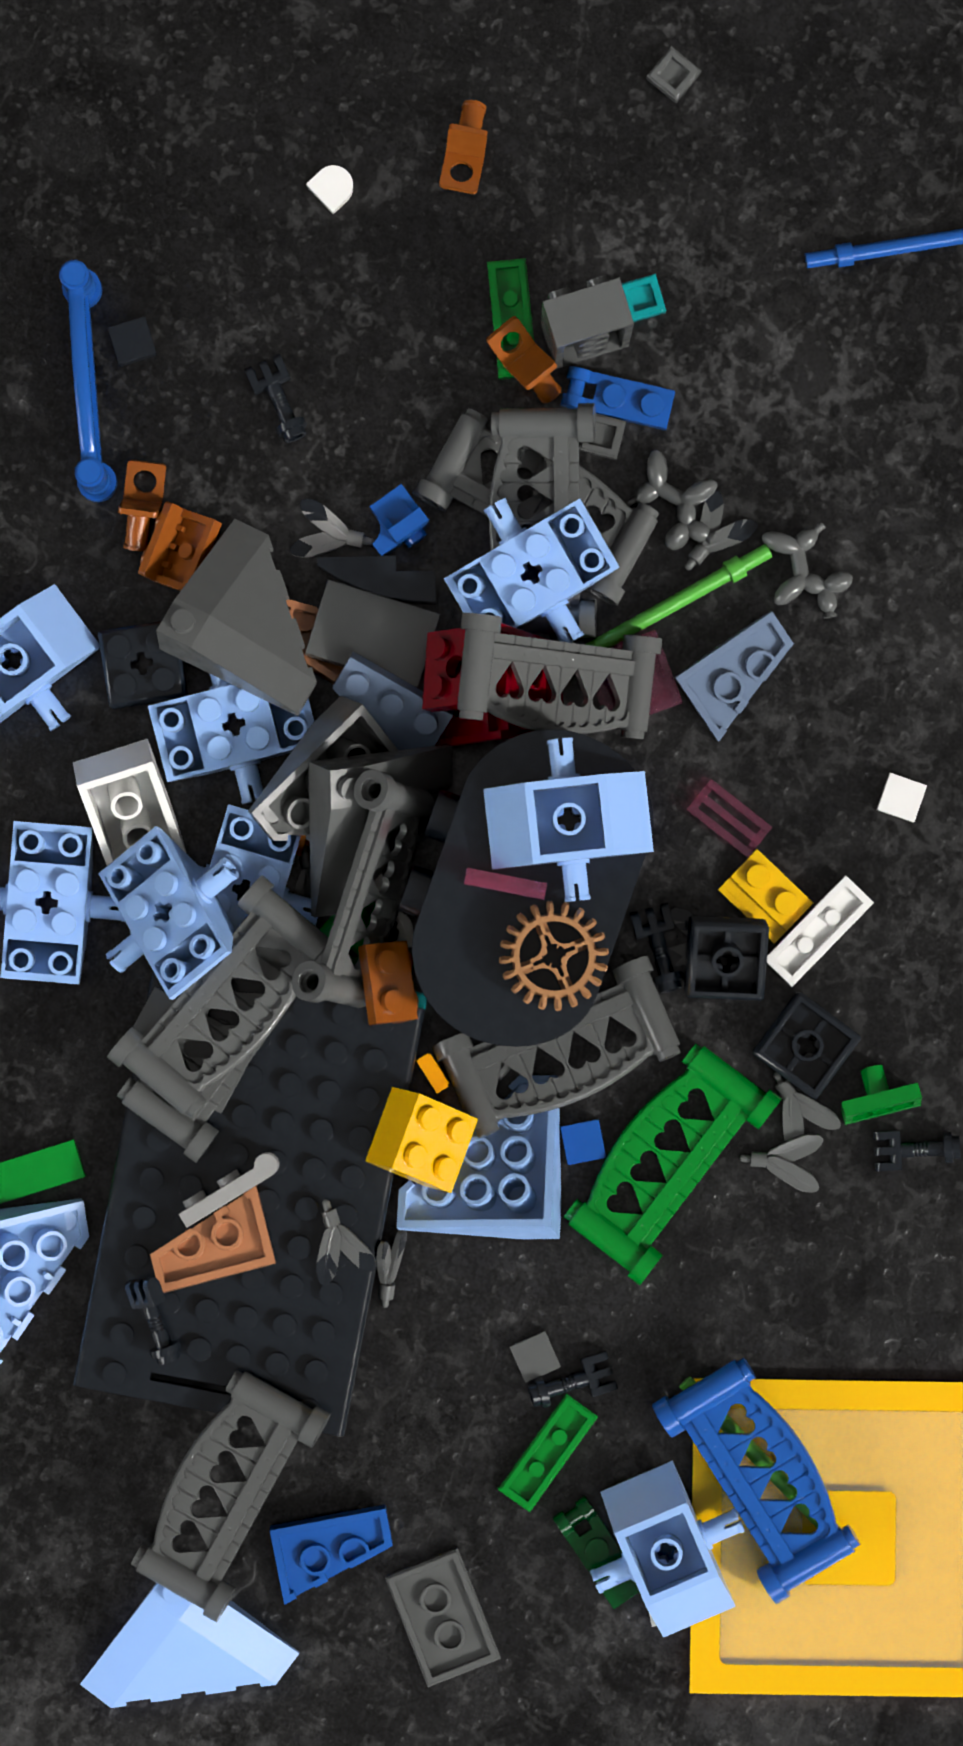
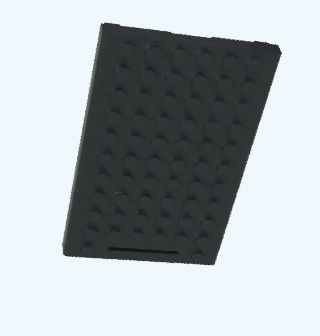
M153 970L146 1002L154 987L164 991ZM239 978L231 980V986L235 992L265 993V986L260 981ZM296 997L251 1059L222 1114L214 1111L207 1120L219 1132L197 1163L183 1154L185 1151L183 1147L126 1107L73 1382L74 1386L219 1413L230 1402L232 1394L152 1378V1373L227 1387L236 1370L242 1373L246 1371L312 1409L319 1406L328 1411L331 1415L322 1433L345 1436L376 1268L374 1271L362 1270L353 1264L340 1250L335 1277L326 1286L320 1284L316 1273V1265L322 1237L326 1230L321 1212L324 1211L322 1201L324 1199L330 1201L331 1207L337 1210L340 1224L345 1225L368 1246L376 1261L377 1249L382 1241L394 1173L370 1164L365 1160L392 1087L410 1091L425 1009H417L418 1019L396 1024L369 1025L366 1006L356 1008L326 1000L313 1003ZM210 1009L208 1012V1016L224 1025L237 1026L239 1024V1016L233 1011ZM132 1073V1078L134 1080H140V1078H138L134 1073ZM271 1152L275 1154L280 1162L278 1171L256 1186L276 1264L164 1293L166 1301L159 1304L158 1307L170 1341L179 1340L181 1349L179 1350V1359L164 1365H158L156 1359H152L149 1350L156 1346L151 1334L152 1331H150L149 1324L147 1323L148 1320H146L142 1308L132 1309L125 1290L126 1283L129 1280L156 1278L150 1254L188 1229L195 1227L214 1213L212 1212L191 1226L186 1227L179 1216V1213L186 1209L183 1201L201 1190L205 1192L206 1196L220 1189L217 1183L219 1179L236 1169L240 1175L254 1168L256 1158L262 1153ZM244 1193L241 1194L240 1196L236 1197V1198L233 1199L232 1201L228 1202V1203L225 1204V1205L227 1206L228 1204H230V1203L233 1202L234 1200H236V1199H238L239 1197H241L242 1195H244ZM241 1416V1418L251 1419L248 1416Z

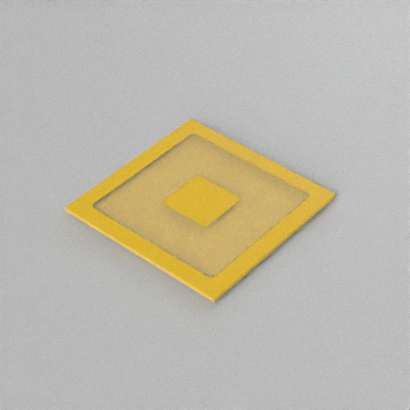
M694 1378V1380H695L696 1382H698V1381H700V1380L703 1379V1378ZM753 1379L750 1381L752 1389L760 1394L784 1418L802 1441L824 1482L833 1507L836 1523L842 1528L849 1524L861 1545L855 1548L854 1553L790 1590L791 1596L776 1604L765 1590L756 1571L769 1563L744 1521L739 1515V1520L725 1525L728 1526L741 1520L745 1530L743 1533H738L713 1544V1549H711L736 1607L690 1626L689 1692L702 1694L963 1697V1382ZM742 1404L732 1405L727 1414L745 1433L752 1432L755 1428V1423L751 1418L746 1417V1408ZM762 1437L753 1438L752 1440L776 1462L775 1454L767 1450L766 1440ZM693 1442L692 1506L698 1520L701 1519L703 1522H706L731 1511L735 1507ZM744 1455L739 1466L756 1465ZM770 1480L760 1498L789 1500ZM794 1506L782 1532L813 1533L817 1528Z

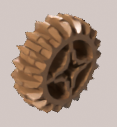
M552 901L546 902L547 914L540 915L539 908L536 905H532L530 910L534 919L528 921L525 915L519 913L516 918L523 925L521 930L518 931L511 925H508L506 928L509 934L516 936L514 942L502 940L500 943L502 948L512 949L511 956L499 958L500 964L512 962L513 970L503 973V978L507 980L515 975L517 976L519 982L512 986L511 991L517 993L523 986L529 991L523 999V1002L529 1004L534 994L541 996L538 1003L539 1009H545L547 998H554V1008L556 1011H560L562 1009L561 998L568 997L571 1007H575L578 1005L577 999L574 996V993L580 991L586 999L591 997L590 991L585 987L588 981L598 987L601 985L602 981L592 976L594 969L607 971L608 966L606 964L596 963V956L608 955L609 950L608 948L596 949L594 943L603 940L605 934L600 932L591 936L588 930L593 928L597 921L592 918L585 925L581 924L579 920L585 912L582 908L575 912L573 918L567 916L569 911V903L563 902L560 914L554 913ZM546 922L565 923L578 931L582 938L566 944L559 943L552 936ZM535 927L541 941V951L534 958L520 963L521 944L529 931ZM545 935L548 937L550 944H557L556 949L559 946L563 950L571 946L574 947L572 951L565 953V956L560 958V968L563 976H560L557 968H551V963L548 966L544 962L536 966L533 965L535 961L542 959V956L547 954L546 947L548 945L544 938ZM587 949L588 961L585 971L578 981L572 985L567 972V961L572 955ZM541 968L549 969L554 973L561 990L540 988L533 984L525 974Z

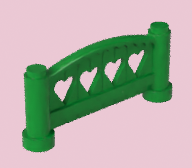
M697 1043L682 1061L688 1066L684 1074L677 1077L658 1092L634 1116L620 1134L598 1173L588 1200L582 1203L577 1199L563 1217L569 1221L568 1225L628 1270L630 1273L627 1277L639 1286L663 1256L651 1244L745 1121L759 1130L782 1099L770 1089L766 1093L707 1047H701ZM698 1088L704 1092L714 1121L684 1119L679 1115L678 1107L682 1102L688 1101V1093L692 1089ZM674 1119L681 1124L690 1152L660 1150L655 1146V1136L664 1132V1125L667 1121ZM645 1151H653L658 1157L667 1183L636 1181L631 1176V1168L635 1164L641 1163L640 1157ZM629 1182L634 1188L643 1214L612 1212L607 1207V1200L610 1196L617 1195V1187L620 1183Z

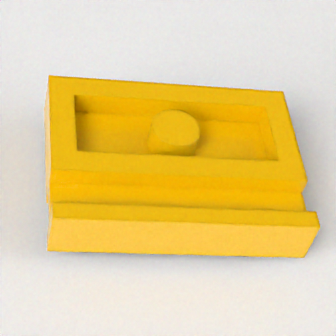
M758 849L718 889L746 918L765 919L769 926L768 939L773 944L813 904Z

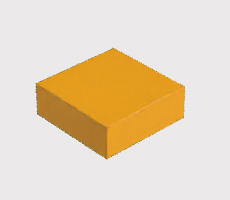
M427 1053L416 1060L437 1094L449 1087V1081L431 1053Z

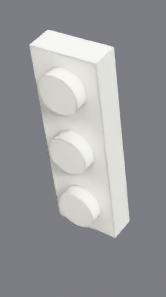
M845 875L767 955V964L793 987L874 902Z

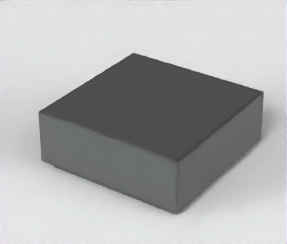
M671 46L646 76V79L673 102L677 103L701 74V70Z
M596 414L595 442H581L579 451L617 460L626 421Z
M545 1330L509 1346L525 1383L561 1367Z

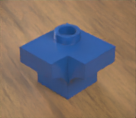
M402 484L370 506L371 512L380 524L379 536L372 543L379 556H388L404 544L411 548L427 536L424 529L429 527V519Z

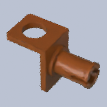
M465 100L462 103L459 125H449L446 153L439 186L443 189L468 194H476L478 191L488 132L482 129L487 107L480 101ZM458 164H464L472 170L473 175L468 181L459 182L452 178L450 174L451 168Z
M516 316L511 317L486 338L487 344L504 368L526 390L532 388L542 403L552 402L559 396L561 387L550 374L557 368V364L534 342ZM509 332H517L519 334L518 345L510 351L502 350L501 341L503 337Z
M130 459L127 463L124 498L118 506V513L127 515L126 536L123 545L125 549L144 551L148 547L151 518H157L163 504L166 465L163 463ZM141 470L150 471L156 478V486L149 492L140 491L134 484V477Z

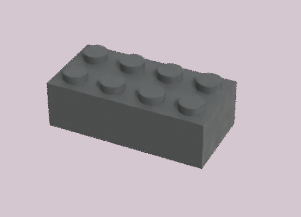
M609 275L600 276L587 281V288L575 292L571 291V287L561 288L549 293V300L543 301L540 326L549 355L557 364L556 369L629 347L634 322L620 277L610 280Z

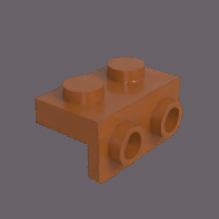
M166 501L162 511L155 520V529L149 545L142 553L138 573L155 583L181 591L213 548L222 523Z
M407 940L358 946L369 1025L396 1024L418 1019V996L414 991L411 973L413 959L408 951Z

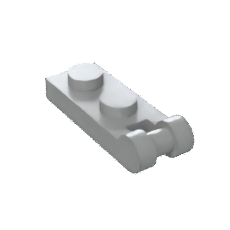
M271 1152L262 1153L256 1158L254 1168L240 1175L236 1169L217 1181L220 1189L208 1196L201 1190L183 1201L186 1209L179 1213V1216L185 1226H191L271 1177L278 1171L280 1163L278 1157Z

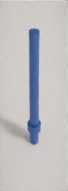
M963 228L852 246L851 242L835 244V249L805 253L806 268L837 264L838 268L853 266L854 261L961 245L963 244Z

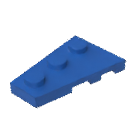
M385 1504L272 1525L269 1530L284 1605L297 1599L298 1595L312 1587L317 1588L328 1582L329 1578L345 1569H352L393 1546Z

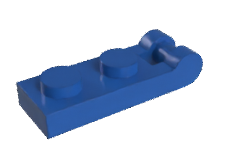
M569 367L567 379L570 382L567 393L562 395L561 406L578 408V403H595L596 414L661 430L667 429L675 390L596 373L580 367ZM585 384L596 386L593 400L582 397Z

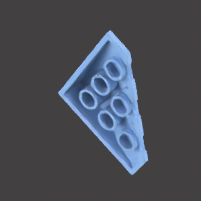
M532 1075V1078L537 1084H544L549 1080L550 1076L558 1078V1075ZM518 1076L508 1086L512 1092L504 1100L509 1099L513 1092H525L528 1088L527 1079L523 1076ZM560 1109L500 1119L497 1123L500 1130L482 1138H478L476 1132H473L452 1193L429 1188L418 1183L414 1184L411 1180L399 1189L397 1229L511 1239H560Z
M82 1198L0 1209V1352L11 1337L16 1340L19 1339L35 1316L30 1311L42 1292L48 1295L51 1293L66 1271L61 1265L74 1246L81 1249L89 1238Z
M155 1583L80 1685L110 1708L126 1706L127 1702L150 1699L151 1702L179 1699L182 1697L181 1694L205 1691L206 1695L235 1691L236 1686L260 1683L261 1687L277 1684L300 1652L233 1601L229 1602L223 1615L216 1623L203 1616L204 1610Z

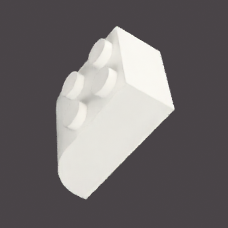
M148 739L73 762L77 787L107 866L155 826L160 827L186 853L179 825Z

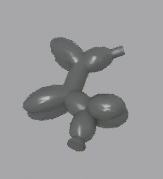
M658 450L652 451L646 468L649 482L639 486L635 491L634 497L625 502L626 505L631 508L639 502L644 504L650 503L660 496L677 506L676 516L678 523L672 526L665 534L664 542L667 548L672 550L682 548L689 540V537L694 541H706L708 545H711L716 537V533L710 532L709 527L705 523L695 520L696 509L694 505L706 501L713 495L717 488V482L713 479H703L695 482L684 492L666 482L668 474L666 458L662 452Z
M822 522L818 523L814 528L800 531L795 538L783 532H766L762 535V542L769 549L777 553L790 555L794 577L787 579L777 589L774 604L779 606L788 604L796 599L804 589L811 594H818V606L821 611L825 612L824 619L837 617L834 611L837 607V597L835 594L847 590L852 584L853 577L849 572L838 571L829 575L825 580L820 575L809 573L805 551L815 545L818 534L826 528Z

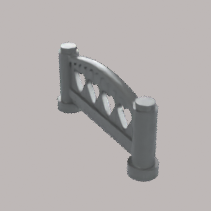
M578 403V408H500L499 411H492V435L500 436L501 445L492 477L489 506H493L495 502L506 498L520 526L525 524L534 526L580 499L579 442H595V403ZM529 446L554 463L532 478L523 479L518 474V466L522 462L519 460L517 453L520 447ZM528 485L554 502L531 518H523L518 512V507L522 502L518 497V490L521 486ZM489 519L490 547L493 550L500 546L501 538ZM540 565L534 566L538 570L543 571ZM578 593L568 599L569 603L566 606L581 632L584 633L580 638H596L598 623L597 600L581 599V593ZM541 616L518 628L532 634H555L547 618H542Z
M470 408L467 409L465 414H461L426 479H419L412 494L415 497L443 512L447 511L452 500L455 499L488 517L483 510L489 507L492 481L483 485L481 454L485 450H493L498 455L501 438L499 435H492V431L487 429L485 425L488 419L484 415ZM529 446L520 447L517 453L519 460L522 462L518 466V470L527 469L531 472L532 477L554 463ZM579 465L580 498L586 508L595 506L599 509L601 515L609 514L614 518V526L601 535L620 568L585 590L598 599L617 606L625 593L622 586L658 523L656 519L659 512L641 502L638 503L636 508H630L606 484ZM538 493L521 502L518 512L523 518H531L549 506L550 500L543 494ZM525 524L522 525L521 528L526 527V529H529L532 526Z
M462 613L460 629L465 630L457 703V710H460L459 718L483 720L484 713L488 712L506 722L534 731L565 730L580 734H590L618 728L621 729L620 737L644 740V732H648L656 654L661 655V638L623 635L622 650L501 634L502 617ZM509 665L519 686V694L514 699L507 693L499 697L495 690L496 684ZM542 669L552 692L551 699L547 703L539 697L532 701L528 696L530 686ZM574 673L584 695L583 703L579 707L574 702L570 701L564 705L561 701V693ZM606 677L615 697V706L612 710H608L604 705L596 709L593 705V697Z
M375 769L363 772L354 785L356 802L362 808L370 811L321 962H303L296 968L292 976V989L295 995L304 1001L319 1003L326 1000L356 1008L366 1006L360 958L358 957L356 965L353 966L348 954L350 947L363 938V945L386 943L388 941L410 877L420 822L431 816L435 805V800L427 791L396 782L389 774ZM400 825V832L395 839L394 850L390 852L385 840L387 833ZM388 863V869L383 876L382 887L378 891L373 879L375 870ZM376 901L375 909L371 913L370 924L366 928L361 918L362 910Z
M263 875L254 882L237 903V906L248 916L232 934V953L188 987L145 1037L134 1027H131L107 1055V1058L118 1067L122 1064L126 1066L182 1115L186 1113L190 1118L206 1102V1099L201 1095L202 1091L245 1060L275 1028L295 997L292 989L294 971L300 964L306 961L320 963L329 937L272 890L274 884ZM255 947L282 950L290 954V964L285 968H280V976L276 980H267L263 976ZM229 977L260 981L264 984L265 993L260 998H254L255 1003L252 1009L243 1011L237 1006ZM203 1008L233 1011L239 1016V1024L235 1028L228 1029L229 1034L225 1040L216 1041L211 1036ZM177 1038L209 1042L213 1046L212 1056L208 1059H202L203 1065L200 1070L191 1072L186 1068Z
M255 947L263 976L267 980H276L280 976V968H285L290 964V954L282 950ZM233 990L237 1006L243 1011L252 1009L255 1003L254 998H260L264 995L261 993H239ZM203 1008L214 1040H225L229 1034L228 1029L235 1028L236 1026L214 1025L210 1023L207 1018L210 1008ZM177 1038L183 1059L187 1062L190 1071L196 1072L200 1070L203 1065L202 1059L208 1058L188 1056L184 1051V1046L189 1039ZM264 1041L238 1066L202 1091L201 1095L206 1099V1102L192 1118L186 1113L182 1115L141 1079L136 1081L130 1077L119 1091L117 1097L122 1100L124 1106L185 1149L183 1154L197 1163L219 1132L207 1120Z
M648 956L634 959L612 970L617 986L598 993L593 1006L583 1020L572 1030L554 1040L521 1047L500 1046L486 1042L473 1046L470 1037L461 1033L432 1046L437 1062H443L464 1113L478 1119L474 1129L478 1138L488 1136L500 1130L497 1124L500 1119L542 1113L585 1099L618 1081L651 1055H656L659 1062L681 1053L678 1047L680 1042L650 975L654 969ZM609 1017H612L636 1034L637 1041L633 1046H622L621 1050L617 1053H609L605 1049ZM573 1032L599 1048L601 1056L598 1061H586L585 1065L579 1069L572 1068L569 1065L568 1060ZM537 1047L564 1065L565 1071L562 1076L558 1078L550 1076L549 1080L544 1084L534 1082L532 1074ZM501 1063L527 1079L528 1088L525 1092H513V1095L506 1100L500 1099L497 1096L496 1089Z
M238 1370L232 1376L225 1390L232 1394L230 1402L222 1408L200 1433L186 1453L172 1479L159 1515L153 1544L150 1547L142 1544L131 1562V1565L137 1568L136 1572L204 1610L203 1616L216 1623L223 1615L236 1590V1587L223 1581V1578L295 1445L299 1441L312 1448L331 1413L319 1406L312 1409L246 1371L242 1373ZM241 1416H248L253 1420L266 1446L234 1447L230 1443V1434L238 1430L237 1422ZM222 1451H230L234 1455L246 1480L216 1482L212 1479L211 1469L213 1466L219 1465L218 1457ZM207 1485L214 1488L227 1515L198 1517L193 1514L192 1504L194 1501L200 1500L199 1492L203 1486ZM190 1520L195 1523L209 1550L179 1552L173 1547L174 1537L182 1534L181 1524L184 1521Z

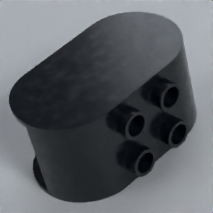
M538 730L510 738L496 746L478 762L469 774L461 796L440 789L425 835L428 838L444 843L435 872L414 865L399 910L418 917L413 933L412 956L417 980L428 1002L447 1023L465 1035L479 1041L500 1046L521 1047L554 1040L578 1025L588 1014L597 997L600 986H595L588 981L585 987L591 993L589 999H586L580 991L574 993L578 1003L577 1006L571 1007L568 997L561 998L562 1009L556 1011L554 1008V998H547V1005L542 1010L538 1008L541 996L534 994L532 1001L526 1004L523 1002V999L529 991L523 986L517 993L511 991L512 986L519 982L516 975L507 980L503 978V973L513 970L512 962L500 964L499 958L511 956L512 949L502 948L500 943L502 940L513 943L516 936L506 931L507 926L511 925L520 931L523 925L517 920L516 916L522 913L528 921L534 919L530 910L532 905H536L539 908L540 915L547 914V901H552L554 913L560 914L565 892L562 866H557V863L492 870L483 790L486 788L548 780V777L552 775L547 740L558 739L559 752L562 756V738H573L576 774H580V776L636 772L620 754L589 736L565 730ZM647 791L651 833H653V809ZM564 809L563 816L557 818L558 825H565L566 831H573L574 824L580 822V816L573 815L571 809ZM646 853L590 859V863H586L590 900L579 901L578 885L574 884L576 901L567 902L569 903L567 916L573 918L575 912L582 908L585 912L579 920L581 924L585 925L592 918L597 921V924L588 930L591 936L600 932L605 934L603 940L594 943L596 949L608 948L609 954L596 956V963H604L606 965L609 963ZM546 922L552 936L559 943L566 944L582 938L578 931L565 923ZM535 927L529 931L521 944L520 963L534 958L541 951V941ZM545 935L544 938L548 945L546 947L547 954L542 956V959L535 961L533 965L536 966L544 962L548 966L551 963V968H557L560 976H563L560 968V958L565 956V953L572 951L574 947L571 946L563 950L559 946L556 949L557 944H550L548 937ZM587 949L572 955L567 961V972L572 985L578 981L585 971L588 961ZM541 968L525 974L533 984L540 988L561 990L554 973L549 969ZM594 969L592 976L602 981L605 971Z

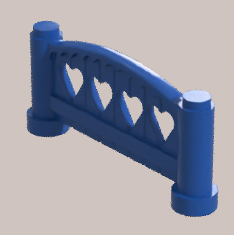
M70 260L62 265L59 278L62 283L63 295L69 303L73 380L81 460L75 467V477L79 491L86 499L92 502H103L111 498L115 493L117 477L107 464L102 463L90 308L100 300L102 284L98 276L89 270L83 262Z
M745 1358L739 1361L735 1359L670 1399L667 1396L662 1397L652 1403V1407L670 1437L673 1438L686 1430L769 1561V1563L756 1571L771 1599L778 1604L791 1596L790 1590L854 1553L855 1548L861 1544L849 1524L842 1528L836 1523L833 1507L824 1482L802 1441L784 1418L760 1394L752 1389L750 1381L755 1379L756 1376ZM742 1404L746 1408V1417L751 1418L755 1423V1428L752 1432H719L732 1405ZM762 1437L766 1440L767 1450L773 1452L776 1456V1462L772 1466H739L753 1438ZM777 1470L786 1472L788 1484L793 1485L797 1489V1495L791 1500L760 1499L771 1475ZM804 1504L809 1508L808 1517L815 1519L818 1523L816 1531L813 1533L782 1532L795 1505Z

